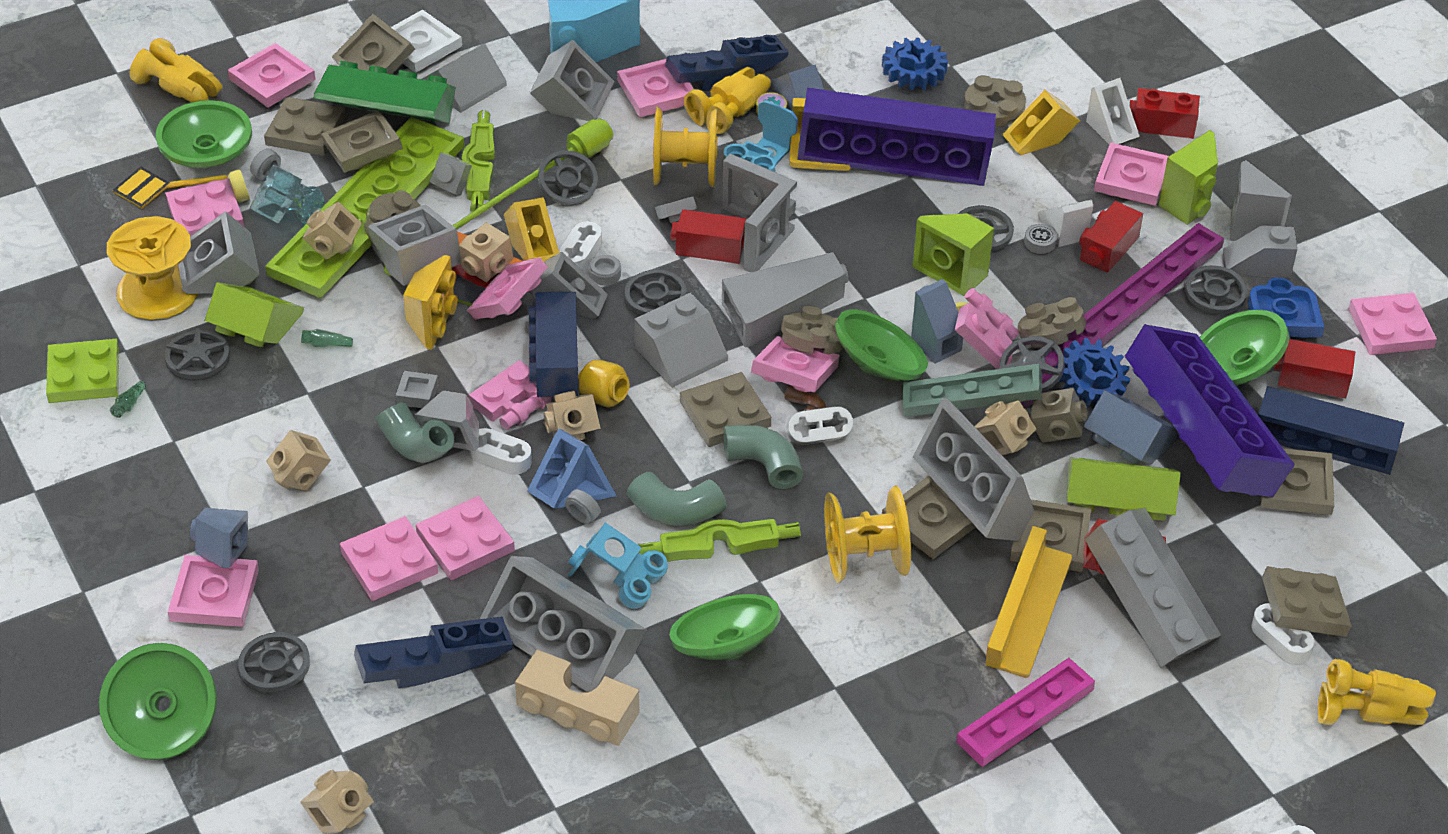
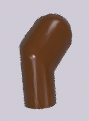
M788 385L784 396L785 400L806 406L804 411L826 408L825 402L816 392H802L796 390L792 385Z

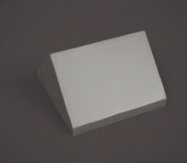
M485 43L429 74L447 78V84L456 87L453 108L460 113L507 86L505 77ZM429 75L425 76L421 80H428Z
M1247 160L1241 162L1232 203L1230 241H1236L1260 226H1285L1292 197L1290 193Z

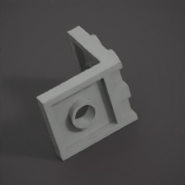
M729 154L723 161L722 209L747 219L745 221L744 270L754 272L758 271L795 230V225L789 223V217L796 211V201L790 199V193L797 187V181Z

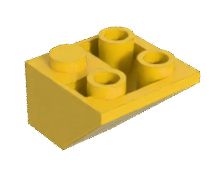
M443 255L415 272L403 294L405 319L424 347L430 350L433 349L438 337H443L446 330V321L449 315L455 313L458 298L453 293L456 273L451 268V256Z

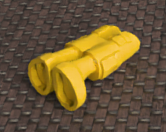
M164 38L154 39L150 43L149 51L144 48L141 49L134 58L129 72L131 80L137 84H146L153 76L159 78V85L163 90L176 97H182L191 103L209 100L208 95L215 97L223 88L212 72L205 69L190 56L178 55L173 44Z
M746 67L714 84L710 90L711 97L709 98L703 91L698 89L688 92L684 97L685 109L697 125L702 126L707 122L708 130L710 127L711 111L717 109V134H721L731 127L733 117L743 116L755 106L758 97L765 94L770 88L771 80L764 74L755 76V70Z
M1333 659L1326 671L1327 682H1322L1317 707L1318 721L1320 724L1333 725L1339 719L1342 710L1353 709L1359 710L1360 717L1367 722L1424 725L1428 718V712L1425 708L1433 705L1436 691L1430 686L1420 683L1418 680L1404 678L1400 675L1377 669L1365 674L1353 669L1351 664L1345 660ZM1350 688H1351V689H1362V690H1364V691H1362V693H1359V692H1355V691L1350 690Z

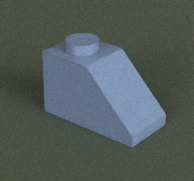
M816 64L771 80L769 90L772 93L784 96L787 100V109L792 111L793 98L806 99L807 87L823 90L824 88Z
M204 508L191 523L190 537L192 541H196L195 553L222 568H230L248 546V511Z

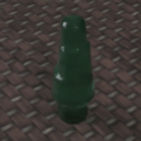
M314 329L312 331L302 330L301 343H308L314 347H327V345L351 347L353 345V338L321 329Z
M138 381L127 391L116 397L115 404L110 408V412L114 417L120 418L124 413L132 410L137 399L146 388L145 382Z

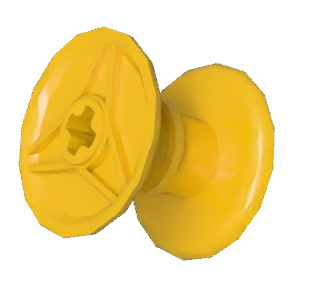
M656 107L653 138L654 186L658 185L661 181L662 162L682 163V167H687L688 163L708 164V183L714 188L718 145L717 109L711 111L709 132H689V128L685 127L683 131H663V112L661 108Z
M143 217L123 224L112 233L107 242V256L115 267L126 272L117 286V302L122 310L137 318L154 320L182 313L194 303L198 294H187L182 290L178 264L185 259L191 248L190 234L182 224L164 217Z
M897 485L893 486L888 492L886 514L870 515L868 511L861 512L860 517L843 518L836 496L831 492L826 494L824 504L825 536L830 567L837 584L841 583L846 577L847 555L866 553L867 557H872L874 552L890 550L896 570L903 576L909 574L911 565L910 529L905 501Z

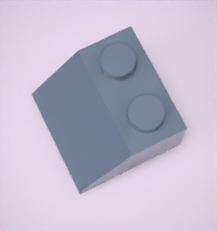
M1104 390L1084 425L1085 428L1094 432L1091 437L1093 440L1108 448L1111 444H1114L1122 449L1121 457L1136 465L1140 461L1153 464L1179 438V432L1174 425L1130 399Z

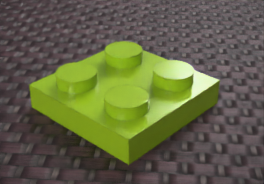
M117 338L48 345L46 383L48 403L118 397L119 346Z

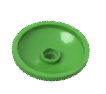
M212 100L192 102L172 110L160 121L156 129V141L160 152L170 161L190 168H210L225 164L240 155L248 147L252 139L251 121L244 111L232 104Z
M855 309L842 312L836 320L835 329L839 342L849 357L864 372L884 379L910 381L920 378L926 371L928 362L921 347L910 335L892 322L876 314Z
M1247 310L1232 314L1213 324L1200 336V339L1236 386L1256 380L1270 371L1285 353L1290 338L1289 330L1284 320L1279 315L1266 310Z
M742 594L723 597L702 604L681 616L670 630V639L677 651L689 657L708 660L736 659L757 647L772 634L781 618L780 609L774 599L763 595Z
M169 643L143 645L122 656L106 675L99 697L100 716L109 737L116 745L129 754L149 760L173 758L194 747L210 728L217 706L216 686L207 666L189 650ZM163 698L170 700V706L166 711H160L158 708V704Z

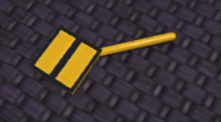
M139 167L112 191L143 209L166 188L205 184L227 179L228 176L217 175L168 182L147 169Z

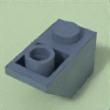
M943 279L924 286L915 292L911 337L935 364L962 351L963 337L955 331L959 312L949 287Z

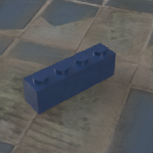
M535 292L536 306H529L530 383L537 384V397H554V395L575 391V395L579 396L576 292Z
M1269 386L1266 388L1258 413L1260 419L1281 446L1296 450L1332 453L1333 460L1389 475L1391 474L1405 424L1402 421Z

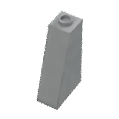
M831 252L722 279V305L744 347H750L779 332L783 316L794 312H802V307L815 306L823 309L844 298L845 283H848L849 280L848 272L845 265L840 264L835 254Z

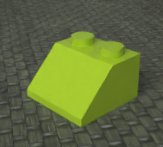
M1211 130L1207 131L1167 157L1159 206L1187 225L1198 217L1205 216L1211 208L1210 200L1213 187L1216 184L1215 175L1218 166L1214 132Z
M968 213L920 216L917 219L912 267L936 281L943 279L950 289L965 296L968 290L975 288L988 277L994 228Z
M216 282L204 321L215 324V331L233 337L235 333H239L245 336L244 342L263 347L265 342L278 344L303 314L305 307L250 287Z

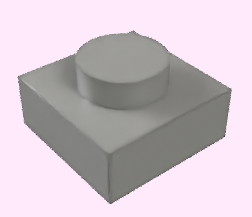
M440 153L430 183L453 194L461 195L472 165L447 153Z
M693 196L657 206L655 209L658 220L669 217V221L672 223L679 221L682 209L694 210L697 207Z
M404 371L396 393V404L406 402L409 407L423 408L435 397L438 388V375Z

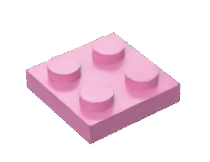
M277 43L272 44L228 70L230 81L267 107L272 106L316 80L314 69Z
M666 59L617 71V81L639 117L655 114L656 107L661 108L662 112L685 106V95L694 90L690 82L677 83L665 67Z
M1110 142L1095 182L1094 191L1156 206L1162 189L1167 157L1169 156Z
M229 178L165 192L173 220L182 224L190 236L225 211L244 226V220Z
M540 257L506 265L505 269L495 277L467 309L468 313L475 320L487 317L492 319L497 315L512 314L522 304L520 299L526 292L532 291L542 281L540 276L548 266Z
M1414 293L1351 299L1348 309L1370 355L1434 348L1437 338Z
M777 336L753 360L751 373L760 375L763 379L770 382H783L792 385L796 390L802 392H816L838 367L840 355L835 353L824 354V350L814 348L813 354L802 352L784 343L782 337Z
M479 496L415 524L417 534L451 581L515 551L514 541Z
M406 516L340 543L341 554L371 601L438 574L437 562Z
M185 555L168 609L169 620L173 622L244 627L259 572L258 561L237 559L230 568H222L201 556Z

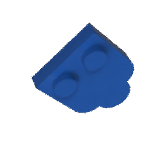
M1279 277L1270 279L1266 285H1259L1251 289L1248 301L1249 310H1266L1279 315L1289 330V337H1322L1324 324L1316 294L1312 290L1303 286H1294L1288 279Z

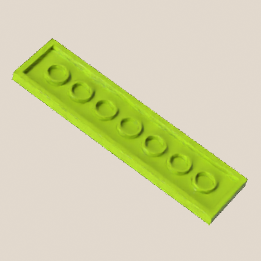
M410 117L396 132L403 149L394 152L387 158H379L365 164L320 209L323 212L336 202H339L362 223L353 239L352 246L344 254L340 255L337 253L326 260L302 239L309 227L306 224L265 266L266 276L322 298L373 244L365 231L366 213L373 200L383 194L395 193L399 190L408 192L412 199L415 200L430 184V179L440 153H447L455 157L465 147L464 137Z

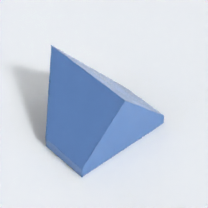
M562 429L557 430L527 492L553 508L566 507L565 499L575 489L588 493L595 501L617 496L590 447Z

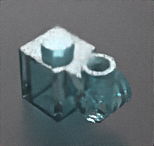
M273 164L260 184L250 209L276 223L280 222L287 210H296L298 220L306 224L310 216L325 205L323 192L319 188L314 186L307 187L301 184L302 179Z

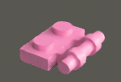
M971 288L965 294V299L969 303L959 309L955 331L996 369H1000L1002 354L1012 344V340L1019 335V331L1012 325L1013 320L1007 314H1001L992 306L993 301L985 294L981 295L974 288ZM1013 353L1009 357L1007 364L1011 363Z
M520 360L469 394V399L476 410L492 422L501 417L499 422L506 430L515 424L520 426L529 419V414L538 408L544 409L547 407L546 404L551 403V399L554 398L537 397V384L530 383L529 367Z

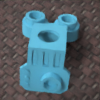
M764 100L758 104V120L763 125V138L757 144L746 141L743 145L730 144L726 146L723 152V161L729 154H733L775 172L776 165L790 151L791 136L797 133L798 118L793 111ZM766 148L774 149L777 154L774 156V152Z
M606 522L588 541L586 549L579 545L568 561L573 566L568 574L570 578L589 552H592L618 570L619 573L613 583L620 587V601L630 609H639L648 601L651 596L649 583L658 582L668 569L667 559L664 554L659 551H647L643 555L639 554L638 552L641 549L639 545ZM615 539L623 545L624 554L621 557L609 555L605 550V542L607 540ZM650 561L655 563L657 567L653 566ZM634 587L638 588L641 593L637 592Z

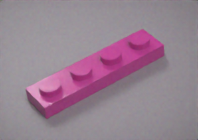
M1067 658L957 733L956 743L980 766L984 767L1092 692L1095 680L1073 660Z

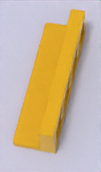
M1035 526L1032 527L989 640L986 654V666L1024 678H1028L1031 674L1072 561L1071 554L1045 547L1047 530Z

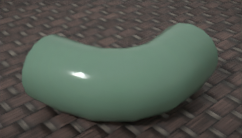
M406 402L398 403L375 417L389 443L406 459L427 463L443 456L454 444L453 432L446 423L439 420H430L423 426L419 425Z
M758 425L723 427V443L727 461L755 460L762 463L767 470L769 483L778 489L792 488L802 481L804 475L800 458L793 444L777 431Z
M645 472L635 478L627 489L628 498L639 510L655 521L672 526H688L700 523L725 511L727 507L721 489L710 479L689 490L677 491L667 487L655 473Z

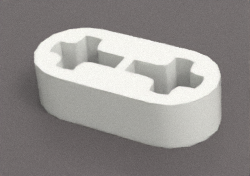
M588 221L577 224L563 243L559 253L563 252L581 270L585 271L601 247V227L594 222Z
M842 407L801 411L789 419L786 425V434L797 445L835 441L844 438L851 431L853 418L849 411ZM833 415H837V419L844 420L845 425L840 428L839 432H836L835 427H823L822 423H828L833 419ZM799 420H803L804 425L816 424V429L809 430L806 433V437H802L799 431L795 432L794 427L799 424Z
M479 429V448L475 451L469 450L473 460L510 474H522L532 464L531 447L527 442L493 429Z
M1270 604L1259 605L1255 610L1251 625L1255 635L1286 662L1291 664L1307 662L1310 659L1315 642L1312 634L1309 631L1276 627L1275 623L1272 622L1274 618Z

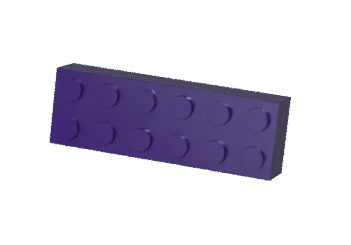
M807 87L797 160L850 165L852 168L984 186L994 141L996 114Z
M1144 324L1125 354V358L1132 366L1134 374L1147 387L1148 394L1157 401L1164 411V416L1171 421L1179 432L1180 439L1191 449L1195 455V460L1203 466L1211 477L1212 484L1223 492L1233 491L1246 493L1250 496L1273 497L1295 466L1293 461L1196 333Z

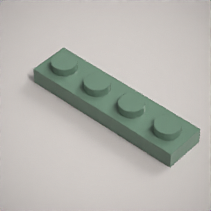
M1039 364L903 382V411L906 417L935 413L942 398L948 399L958 410L991 406L999 401H1003L1006 404L1015 401L1042 399L1041 368Z

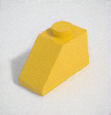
M1044 89L1002 135L1018 154L1024 155L1059 144L1080 120L1065 102Z
M544 197L513 203L505 212L504 219L511 244L522 259L526 261L540 257L544 262L558 254L559 250Z

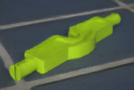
M483 110L478 112L477 123H472L470 143L465 147L462 154V161L472 165L467 178V199L471 200V212L476 210L477 205L478 208L484 205V200H489L490 187L494 175L493 163L486 162L492 161L495 158L494 125L490 123L491 115L486 110L484 118Z
M774 519L745 523L732 520H713L703 523L692 530L660 534V541L638 543L641 547L639 554L643 555L647 551H659L664 554L667 562L709 559L714 554V541L721 539L726 542L732 554L738 555L755 550L778 547L780 539L801 537L799 522L776 525Z

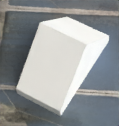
M1120 78L1092 87L1086 122L1109 145L1110 142L1121 144L1139 137Z
M1092 200L1067 204L1039 211L1038 215L1043 224L1052 227L1057 232L1056 244L1058 247L1079 242L1083 231L1086 228H1090L1093 203Z

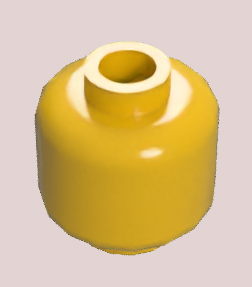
M600 359L592 360L578 374L580 395L593 394L595 405L614 407L624 400L628 394L629 379L624 368L618 364Z

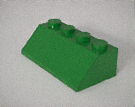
M340 61L339 66L328 65L314 92V99L334 105L370 111L379 110L382 113L450 124L456 87L447 84V78L429 75L428 80L417 79V73L399 70L397 76L387 74V68L369 65V71L360 70L357 63Z

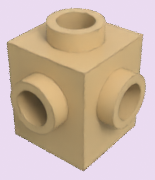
M336 202L323 212L318 209L310 216L306 223L309 227L302 239L327 260L337 253L340 255L344 254L352 246L353 239L362 223L341 203Z
M487 222L474 233L465 237L462 243L459 244L463 269L468 274L475 275L485 282H488L497 273L502 272L506 265L513 260L510 236Z
M575 391L554 395L555 402L546 404L548 412L543 413L544 423L548 433L553 432V436H555L558 429H562L575 438L583 440L585 439L584 432L601 429L593 394L576 397ZM569 412H571L572 414V420L570 422L568 421Z
M999 401L991 405L985 411L986 416L975 426L1001 455L1021 450L1027 445V438L1036 430L1028 412L1023 408L1020 401L1006 404L1003 401Z
M294 430L288 432L266 460L274 473V480L286 489L292 487L306 492L331 461L316 437Z
M330 770L324 773L314 782L316 788L300 801L322 833L341 832L344 828L348 829L355 826L365 817L364 810L374 802L367 793L368 786L364 779L357 773L352 772V770L337 772Z

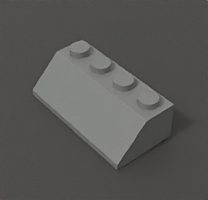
M942 398L913 458L986 538L1019 541L1034 513L1023 477L948 399Z
M1146 508L1129 510L1101 524L1084 539L1160 668L1221 636Z
M510 557L480 619L502 616L513 644L531 656L538 649L571 662L572 683L586 692L596 689L605 676L614 679L631 662L647 630L533 557Z

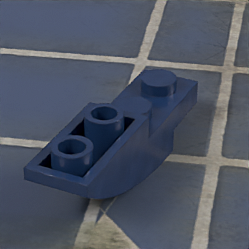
M776 35L749 38L739 37L737 39L723 40L721 50L718 51L709 50L707 52L667 56L665 67L677 83L696 82L703 91L712 89L713 85L725 77L732 76L746 67L753 68L755 75H758L787 58L789 51Z
M501 616L431 625L429 636L356 645L354 657L364 684L396 680L398 689L430 683L466 672L512 650L514 644Z

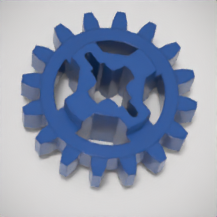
M916 37L912 41L904 38V43L902 44L894 41L893 47L887 46L885 54L882 56L883 75H889V82L898 81V87L900 88L905 84L909 85L910 90H914L915 87L925 90L926 84L935 87L937 86V80L943 81L947 73V53L941 52L940 45L932 47L931 40L921 43L920 38Z
M1084 338L1081 344L1073 341L1069 348L1065 347L1063 350L1065 368L1059 382L1065 383L1062 390L1074 388L1078 398L1082 399L1088 408L1091 402L1096 406L1104 390L1120 396L1124 395L1131 379L1125 376L1129 371V366L1120 364L1124 356L1122 354L1114 356L1112 354L1114 349L1112 345L1105 349L1102 347L1101 340L1098 339L1094 345H1091L1089 339ZM1059 361L1055 365L1056 369L1058 368Z

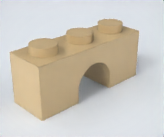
M537 649L515 681L517 705L531 714H540L555 720L563 727L575 728L590 734L598 741H607L619 746L639 714V689L605 676L596 689L586 693L574 692L570 690L572 686L571 662Z

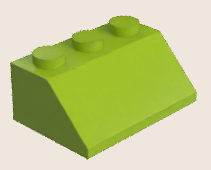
M1069 457L1066 501L1074 503L1073 506L1090 508L1091 512H1094L1095 506L1109 507V514L1121 515L1129 510L1146 508L1153 520L1166 521L1167 514L1176 515L1181 472L1169 468Z

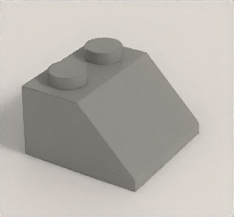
M571 40L547 57L529 93L551 114L590 121L591 119H597L615 81Z
M426 204L368 226V232L388 273L403 286L410 283L415 272L443 255L451 256V267L461 264L457 229Z
M226 211L190 236L191 248L185 259L178 264L182 290L187 294L213 293L216 282L245 286L253 282L260 275L251 232Z
M691 293L634 319V345L636 350L672 388L728 361V354L710 312Z

